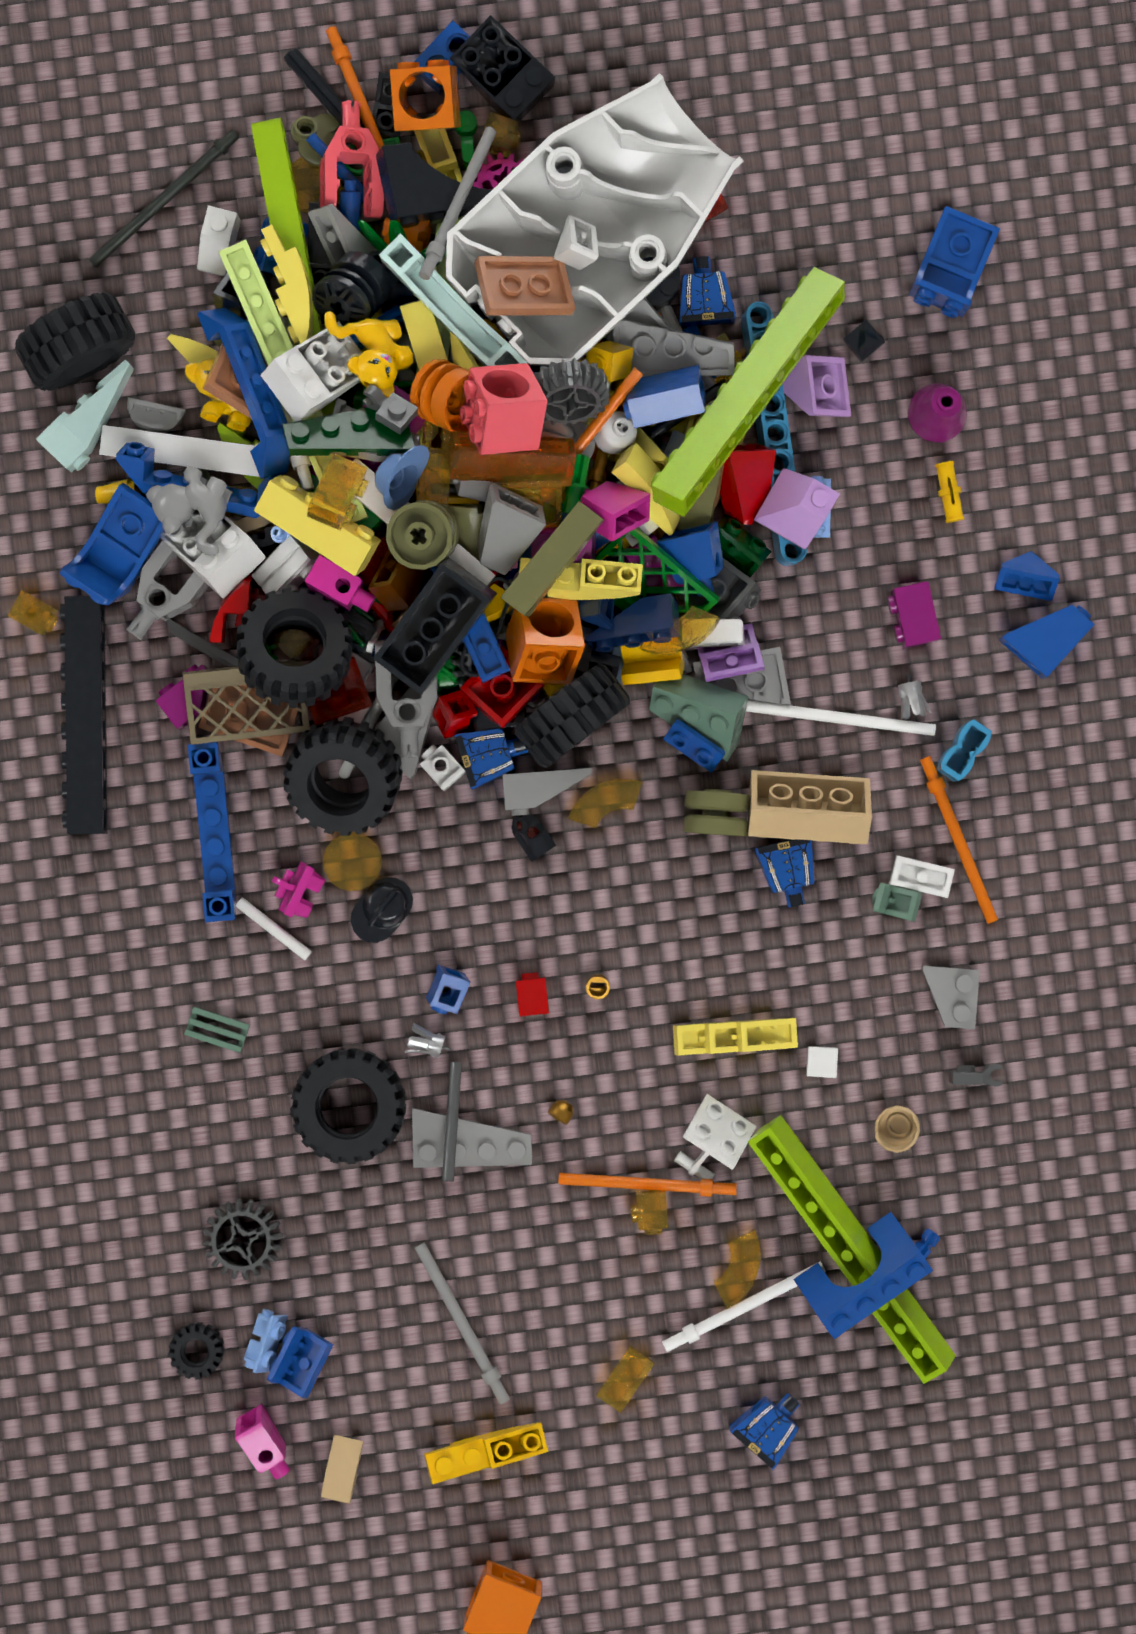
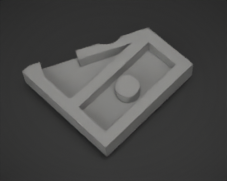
M922 965V973L926 978L944 1027L975 1029L980 970Z

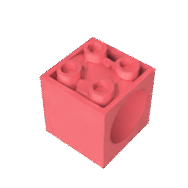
M529 364L471 367L468 380L464 382L465 402L460 407V419L462 424H466L470 440L476 444L480 455L539 450L548 400Z

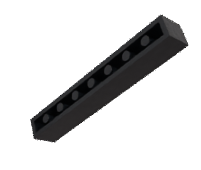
M64 596V604H60V620L65 621V633L60 635L61 651H65V663H61L60 674L61 680H65V692L61 693V708L66 710V722L61 724L62 740H66V751L62 752L61 764L62 769H66V781L62 782V797L67 799V811L62 813V826L64 829L67 828V834H108L105 605L94 602L90 596Z

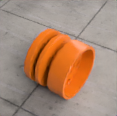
M434 359L425 364L416 374L410 391V402L418 407L417 416L456 435H468L469 430L466 424H462L460 419V407L465 402L464 382L468 380L469 370L445 359Z

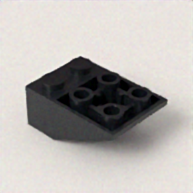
M491 15L450 57L454 65L457 66L491 107L513 128L555 84V76Z

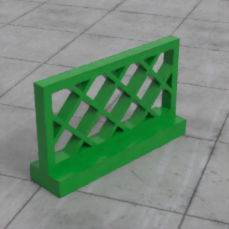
M639 528L628 532L639 541V548H623L622 539L627 535L625 534L614 541H609L596 554L594 559L602 560L606 555H619V562L624 563V555H640V564H643L641 587L643 596L640 594L631 597L615 598L614 605L621 611L640 598L648 597V593L685 594V606H678V612H686V620H699L719 600L716 594ZM645 555H656L661 560L662 568H645ZM646 574H662L663 587H647ZM667 574H678L684 580V587H668ZM689 594H701L708 601L703 606H690ZM683 625L680 627L679 639L683 636Z

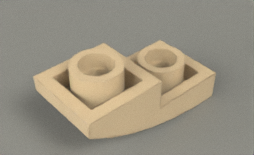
M334 1435L321 1498L350 1504L364 1446L363 1441Z

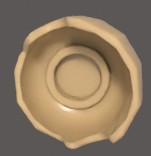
M898 1105L886 1108L878 1116L875 1123V1138L885 1150L895 1153L909 1150L916 1143L920 1134L918 1117L909 1108Z

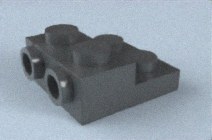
M723 558V569L717 576L711 578L714 588L713 593L719 597V600L701 619H741L740 615L746 608L752 609L757 605L760 600L759 592L761 589L755 581ZM675 594V597L685 604V594ZM689 594L690 606H703L708 601L704 596Z

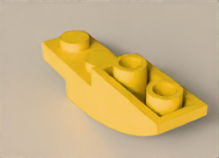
M537 1422L450 1443V1446L424 1453L430 1481L432 1484H436L490 1467L494 1469L549 1451L542 1424Z

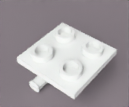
M706 1094L683 1135V1138L703 1151L696 1160L680 1151L674 1162L687 1169V1173L691 1176L696 1175L700 1179H713L715 1173L701 1165L704 1160L711 1155L733 1170L756 1126Z

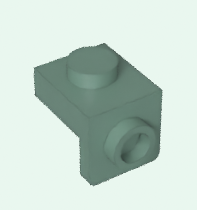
M881 882L879 888L873 894V911L915 922L923 893Z

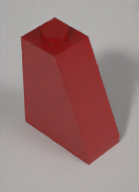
M758 443L738 444L724 463L720 488L724 513L736 518L741 524L753 525L755 516L771 490L776 457L775 449Z

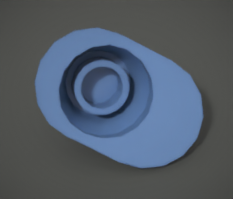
M414 446L403 455H389L378 467L374 480L375 486L383 495L384 504L388 509H400L412 497L417 482L429 459V450L426 446Z

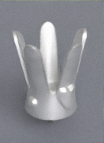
M907 674L908 683L898 685L900 699L902 700L901 719H909L910 704L915 715L925 716V707L929 713H932L922 694L921 681L911 682L910 676Z
M413 1023L412 1030L424 1038L410 1037L407 1047L417 1050H406L404 1053H427L432 1057L439 1058L441 1049L450 1051L451 1048L443 1046L444 1035L440 1033L433 1034Z

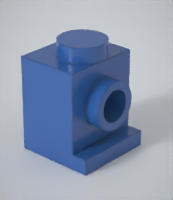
M438 964L437 972L426 999L431 1005L430 1008L438 1013L446 1015L449 1011L458 1014L470 985V980L465 973ZM444 986L449 987L446 993H442Z

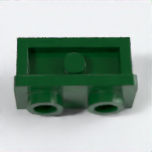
M725 514L717 523L722 557L751 578L772 551L766 547V544L760 538L754 537L747 532L738 520L730 518Z

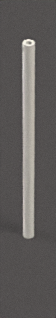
M748 700L746 712L934 736L936 724L753 700Z

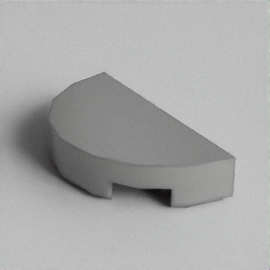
M128 397L127 409L132 422L140 430L167 433L179 426L186 415V410L182 408Z

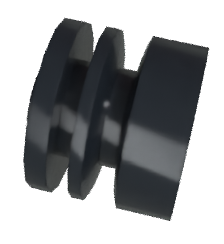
M349 251L341 255L331 269L317 282L312 290V301L315 310L323 321L325 313L331 311L335 314L336 322L339 321L342 326H345L348 323L371 319L374 313L380 309L390 296L392 284L387 271L376 259L363 252Z

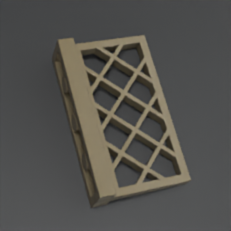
M301 659L278 661L286 666H303ZM238 666L182 672L191 745L299 733L310 730L308 710L305 703H300L301 708L299 706L296 708L301 712L303 725L290 727L281 720L290 709L289 703L277 717L265 707L271 699L267 696L261 704L248 694L251 688L247 687L246 690H243L238 686L247 685L244 682V675L240 674ZM234 686L243 693L232 707L218 697L225 687ZM219 688L215 694L209 689ZM205 690L212 696L203 710L192 703L191 691ZM245 696L259 706L249 720L235 710ZM215 700L229 709L219 723L205 713ZM193 709H195L199 713L195 720L193 715ZM262 709L276 719L265 730H260L252 724V721ZM232 712L245 722V725L238 733H230L222 727ZM202 716L216 726L209 736L196 737L195 725ZM278 723L284 726L282 728H275ZM248 726L256 730L244 732L248 728ZM219 729L225 733L221 735H215Z

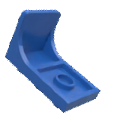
M945 206L908 295L914 297L913 301L921 306L930 307L931 304L940 308V312L948 317L957 318V316L963 318L972 304L973 293L1000 228Z
M120 484L84 547L71 562L60 570L59 573L65 578V581L75 588L82 589L90 595L94 602L101 605H110L129 593L142 571V567L147 562L160 536L164 532L162 522L155 515L152 503L126 484Z

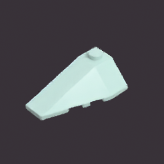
M126 360L97 384V392L95 394H84L78 399L74 412L68 415L63 412L36 438L71 473L75 469L77 471L81 470L89 462L90 458L88 456L93 452L101 436L102 425L107 424L134 370Z

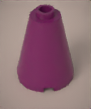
M941 383L930 384L917 391L911 399L908 409V420L912 430L920 438L937 443L953 439L963 429L967 419V407L962 395L953 387Z

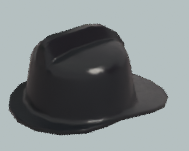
M392 877L379 879L369 887L357 902L351 913V925L353 931L360 939L371 943L384 941L395 932L408 916L412 908L413 897L410 888L405 882Z

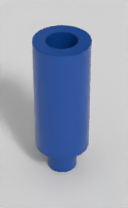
M345 179L344 190L339 191V211L361 233L358 225V220H361V191L356 190L355 179Z

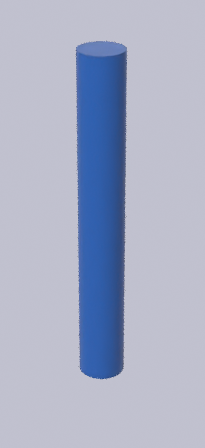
M314 132L306 141L322 158L328 147ZM337 162V175L343 182L345 179L356 180V190L361 191V201L364 203L363 185L342 162Z

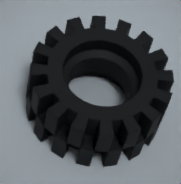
M198 1322L197 1324L190 1323L182 1327L175 1334L169 1345L170 1351L168 1356L172 1360L171 1366L178 1369L176 1372L179 1375L183 1373L186 1375L185 1378L195 1377V1380L203 1376H209L217 1369L222 1361L225 1348H223L224 1341L223 1338L220 1339L218 1330L214 1331L211 1329L213 1326L209 1324L205 1326L203 1322ZM201 1340L206 1344L208 1354L203 1361L194 1362L187 1357L185 1348L189 1341Z

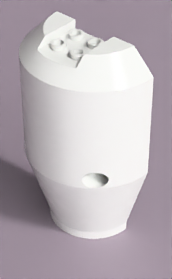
M659 73L649 83L553 132L447 232L446 278L471 308L479 304V309L489 320L494 318L498 322L500 331L509 340V344L529 365L550 366L551 361L559 363L562 359L572 361L574 358L578 362L679 266L733 172L744 160L740 156L735 159L727 155L699 130L673 98L665 84L664 77ZM561 167L571 169L566 174L559 173L557 170ZM568 215L596 226L599 253L597 260L582 270L565 264L576 308L572 315H486L474 264L478 256L554 257ZM649 256L655 257L652 261L648 262L642 260Z

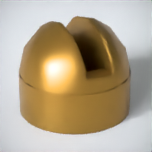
M595 974L588 978L586 991L591 998L602 999L608 995L610 984L604 975ZM591 982L605 983V986H590Z
M559 1100L551 1106L548 1114L562 1124L568 1125L574 1114V1108L566 1100Z

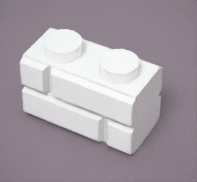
M290 535L256 569L252 577L262 587L265 594L271 591L280 594L282 593V588L288 587L292 588V592H299L298 587L305 581L319 553Z

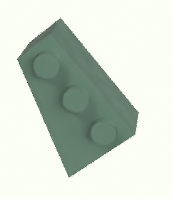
M682 674L681 679L659 681L654 684L649 710L673 725L676 719L681 720L724 750L725 755L722 759L727 762L740 741L748 696Z

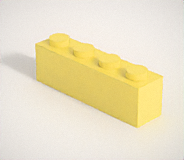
M279 475L268 482L254 509L256 513L353 576L365 570L381 539L374 535L373 530L367 526L354 523L349 519L347 513L337 508H331L324 503L321 496L300 488L298 482L289 476Z

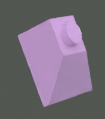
M803 356L783 382L784 393L809 416L850 417L851 409L845 358Z
M783 468L755 516L754 521L805 550L826 520L840 493L814 478Z

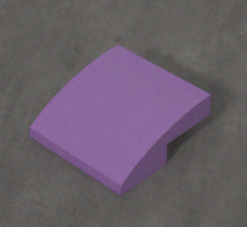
M752 623L743 625L745 645L733 647H696L706 682L765 670Z

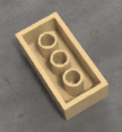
M751 770L748 793L750 795L748 836L868 844L872 820L870 778Z

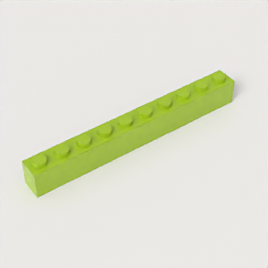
M813 267L807 276H803L800 279L796 292L792 297L785 299L781 312L776 318H772L768 322L761 339L753 342L749 355L744 361H740L736 365L729 382L721 385L717 398L711 405L705 407V412L701 414L697 425L689 428L684 442L679 449L672 451L662 472L658 471L651 481L654 502L683 517L686 516L845 300V281L816 267Z
M780 1115L759 1128L748 1140L749 1145L851 1285L855 1286L867 1280L873 1275L880 1264L882 1253L784 1118ZM908 1289L872 1313L923 1384L948 1370L956 1355Z

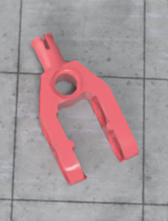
M352 100L342 102V126L338 127L320 161V207L329 204L337 206V190L340 186V179H337V162L348 165L361 164L363 165L364 217L381 219L384 209V192L376 160L379 148L369 128L360 127L361 103L354 101V106L351 107ZM346 143L354 144L357 150L348 148Z

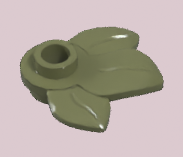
M319 114L314 118L309 116L297 118L291 125L290 133L292 139L299 144L298 152L300 156L309 164L320 166L322 158L309 145L306 139L315 132L328 147L340 124L330 114ZM301 131H308L309 134H303Z

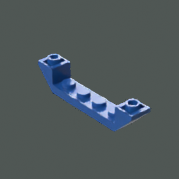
M227 308L200 311L197 315L207 341L221 339L260 438L261 442L250 451L260 479L286 474L289 468V452L282 424L288 422L279 400L260 376L266 369V365L249 322Z
M126 442L116 454V461L142 493H147L151 487L156 485L176 484L184 487L188 485L183 476L174 475L167 470H154V448L145 447L139 442ZM277 476L264 478L258 486V493L252 489L241 490L228 487L227 485L226 489L233 493L227 503L226 512L252 518L259 517L260 515L254 509L268 482Z
M218 742L188 744L190 774L194 775L205 893H202L205 923L235 920L236 884L225 773Z

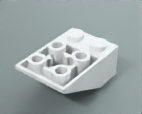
M338 321L337 325L343 327L341 323ZM326 328L276 357L260 376L294 422L301 421L315 414L360 382L357 375L349 371L347 363L350 358L358 357L362 352L350 335L339 339L331 335Z
M194 509L190 519L182 523L176 532L171 534L164 532L160 538L208 586L224 599L266 556L254 541L226 516L217 524L215 531L207 538L208 543L218 545L219 553L213 556L197 550L195 536L206 522L199 511Z

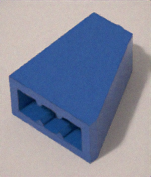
M1070 605L1002 635L999 641L1041 679H1044L1051 674L1095 624L1089 620L1092 616L1083 607Z

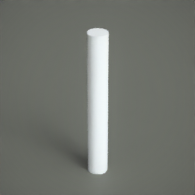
M242 897L237 902L236 907L303 960L310 956L312 953L310 949Z

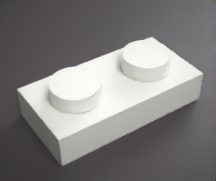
M896 855L889 884L948 898L955 869Z

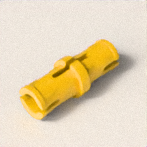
M954 461L935 464L940 485L938 496L942 497L946 523L964 520L959 495L962 493V490L957 485Z

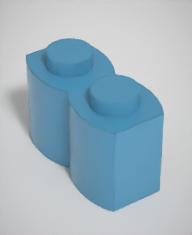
M976 720L963 724L954 736L953 746L946 749L940 756L936 770L953 782L963 779L972 769L975 756L981 753L988 745L992 731Z

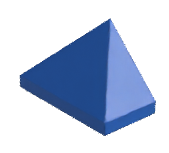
M1030 551L1001 564L994 590L1052 601L1060 575L1035 553Z

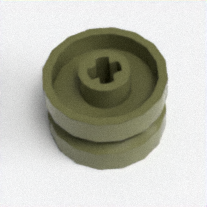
M419 500L402 506L392 515L386 530V542L390 553L400 564L410 569L425 570L442 563L453 554L459 541V527L455 516L445 505L434 500ZM421 529H425L426 532L424 536L427 539H422L420 537L419 532Z
M719 789L685 791L684 806L688 809L703 810L702 815L685 816L683 832L748 836V821L744 818L730 817V813H744L748 811L750 795Z

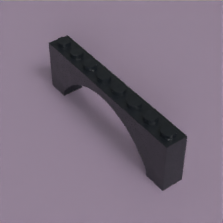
M411 142L382 146L376 154V160L390 221H398L402 228L414 227L420 221L427 220L430 221V224L442 223L461 182L449 178L425 162L413 150ZM561 167L557 171L559 173L566 174L570 172L571 169L568 167ZM472 186L458 219L461 220L492 189Z

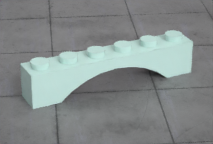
M401 233L379 254L382 262L484 366L528 363L450 287L435 269L429 280L419 277L418 274L425 258Z

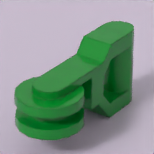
M464 110L460 111L461 127L454 128L455 132L461 136L464 171L466 172L474 154L473 134H475L478 124L476 116L472 112Z

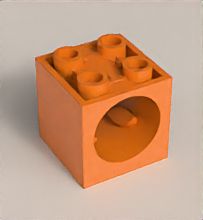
M449 60L427 61V67H419V62L397 63L398 69H390L394 131L461 127L457 66L449 65ZM425 72L433 74L432 78L440 85H443L445 93L444 103H441L435 111L437 114L427 119L418 116V112L412 106H409L407 101V89L416 81V76Z
M543 598L530 617L524 616L514 608L505 636L512 682L566 685L572 682L585 648L577 600Z
M487 1559L465 1613L463 1631L467 1632V1634H527L542 1597V1582Z

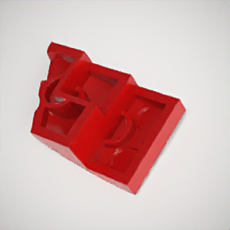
M254 570L222 599L211 629L209 642L225 643L227 614L244 615L245 611L249 610Z

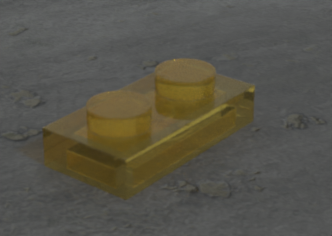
M629 1345L596 1393V1396L621 1413L654 1366V1361Z

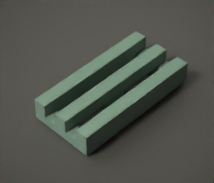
M193 1006L184 1035L241 1053L251 1024ZM201 1015L241 1028L242 1032L239 1034L197 1020V1017ZM194 1026L239 1040L238 1044L236 1045L194 1031Z

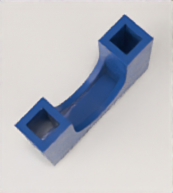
M889 1212L867 1228L882 1253L877 1270L867 1280L855 1286H837L831 1282L819 1263H816L793 1279L833 1339L839 1337L933 1271L892 1212Z

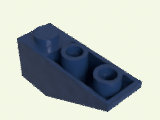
M671 593L640 598L613 617L611 629L599 627L585 637L586 642L597 652H609L614 647L624 645L629 648L642 646L643 642L649 641L656 643L669 642L674 637H680L678 602Z

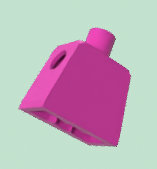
M605 482L592 490L585 489L581 497V503L604 519L596 532L610 541H614L643 525L650 518V494L614 482Z
M321 555L318 556L305 579L309 590L325 595L327 600L334 601L337 605L348 611L355 605L368 612L376 599L373 594L363 589L364 583L362 579L353 576ZM343 585L350 587L346 593H341L338 590Z
M261 1403L236 1418L235 1439L259 1473H263L269 1469L274 1479L285 1476L290 1471V1468L284 1461L286 1458V1444L263 1404Z

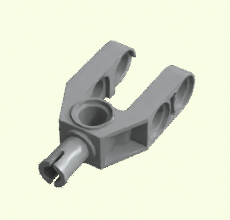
M163 540L142 567L136 599L141 604L140 607L142 609L129 627L126 628L128 632L132 633L139 640L143 639V636L156 619L159 620L161 618L167 621L194 607L209 587L195 572L192 573L177 595H174L171 590L159 583L161 579L159 576L172 558L176 559L178 556ZM164 592L166 595L165 602L160 606H155L153 602L155 595Z
M375 640V654L385 640ZM375 661L377 699L392 727L400 731V758H409V745L411 757H420L418 730H421V727H425L438 699V678L434 679L420 699L405 698L394 700L391 687V672ZM412 704L416 708V716L409 721L403 720L400 715L401 708L404 705Z

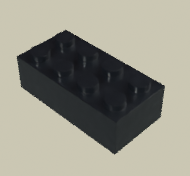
M448 557L437 568L372 659L422 695L432 684L497 593Z

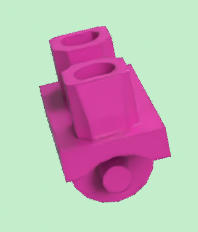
M301 861L296 872L286 869L282 879L274 876L272 882L279 885L274 895L282 899L278 910L289 917H292L294 914L307 918L312 910L313 903L303 899L302 895L306 888L319 893L325 879L316 873L314 868Z

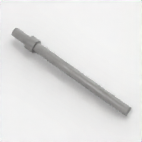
M492 127L485 128L438 233L425 251L426 259L418 274L424 280L430 279L437 262H441L446 252L447 232L454 227L497 133Z
M425 1242L415 1247V1250L482 1371L480 1375L484 1383L490 1385L500 1405L510 1400V1397L499 1379L501 1374L497 1367L492 1366Z

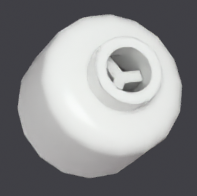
M615 411L594 437V440L603 452L619 454L635 441L637 428H634L632 419H626L624 412Z

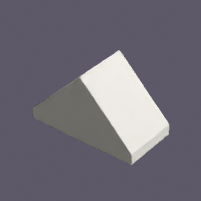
M568 215L553 259L582 270L596 261L599 256L596 226Z

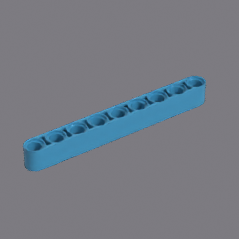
M764 302L752 303L741 316L746 357L749 355L753 342L761 339L768 322L773 318L771 308ZM750 313H760L763 323H754L751 320ZM782 384L771 399L776 406L775 412H769L764 408L755 420L758 444L775 449L776 457L783 461L784 468L796 472ZM768 428H774L779 432V441H773L768 437ZM775 468L773 470L771 488L781 472ZM771 531L775 557L781 565L790 567L804 559L807 548L804 550ZM786 544L796 548L797 556L795 559H791L785 554Z

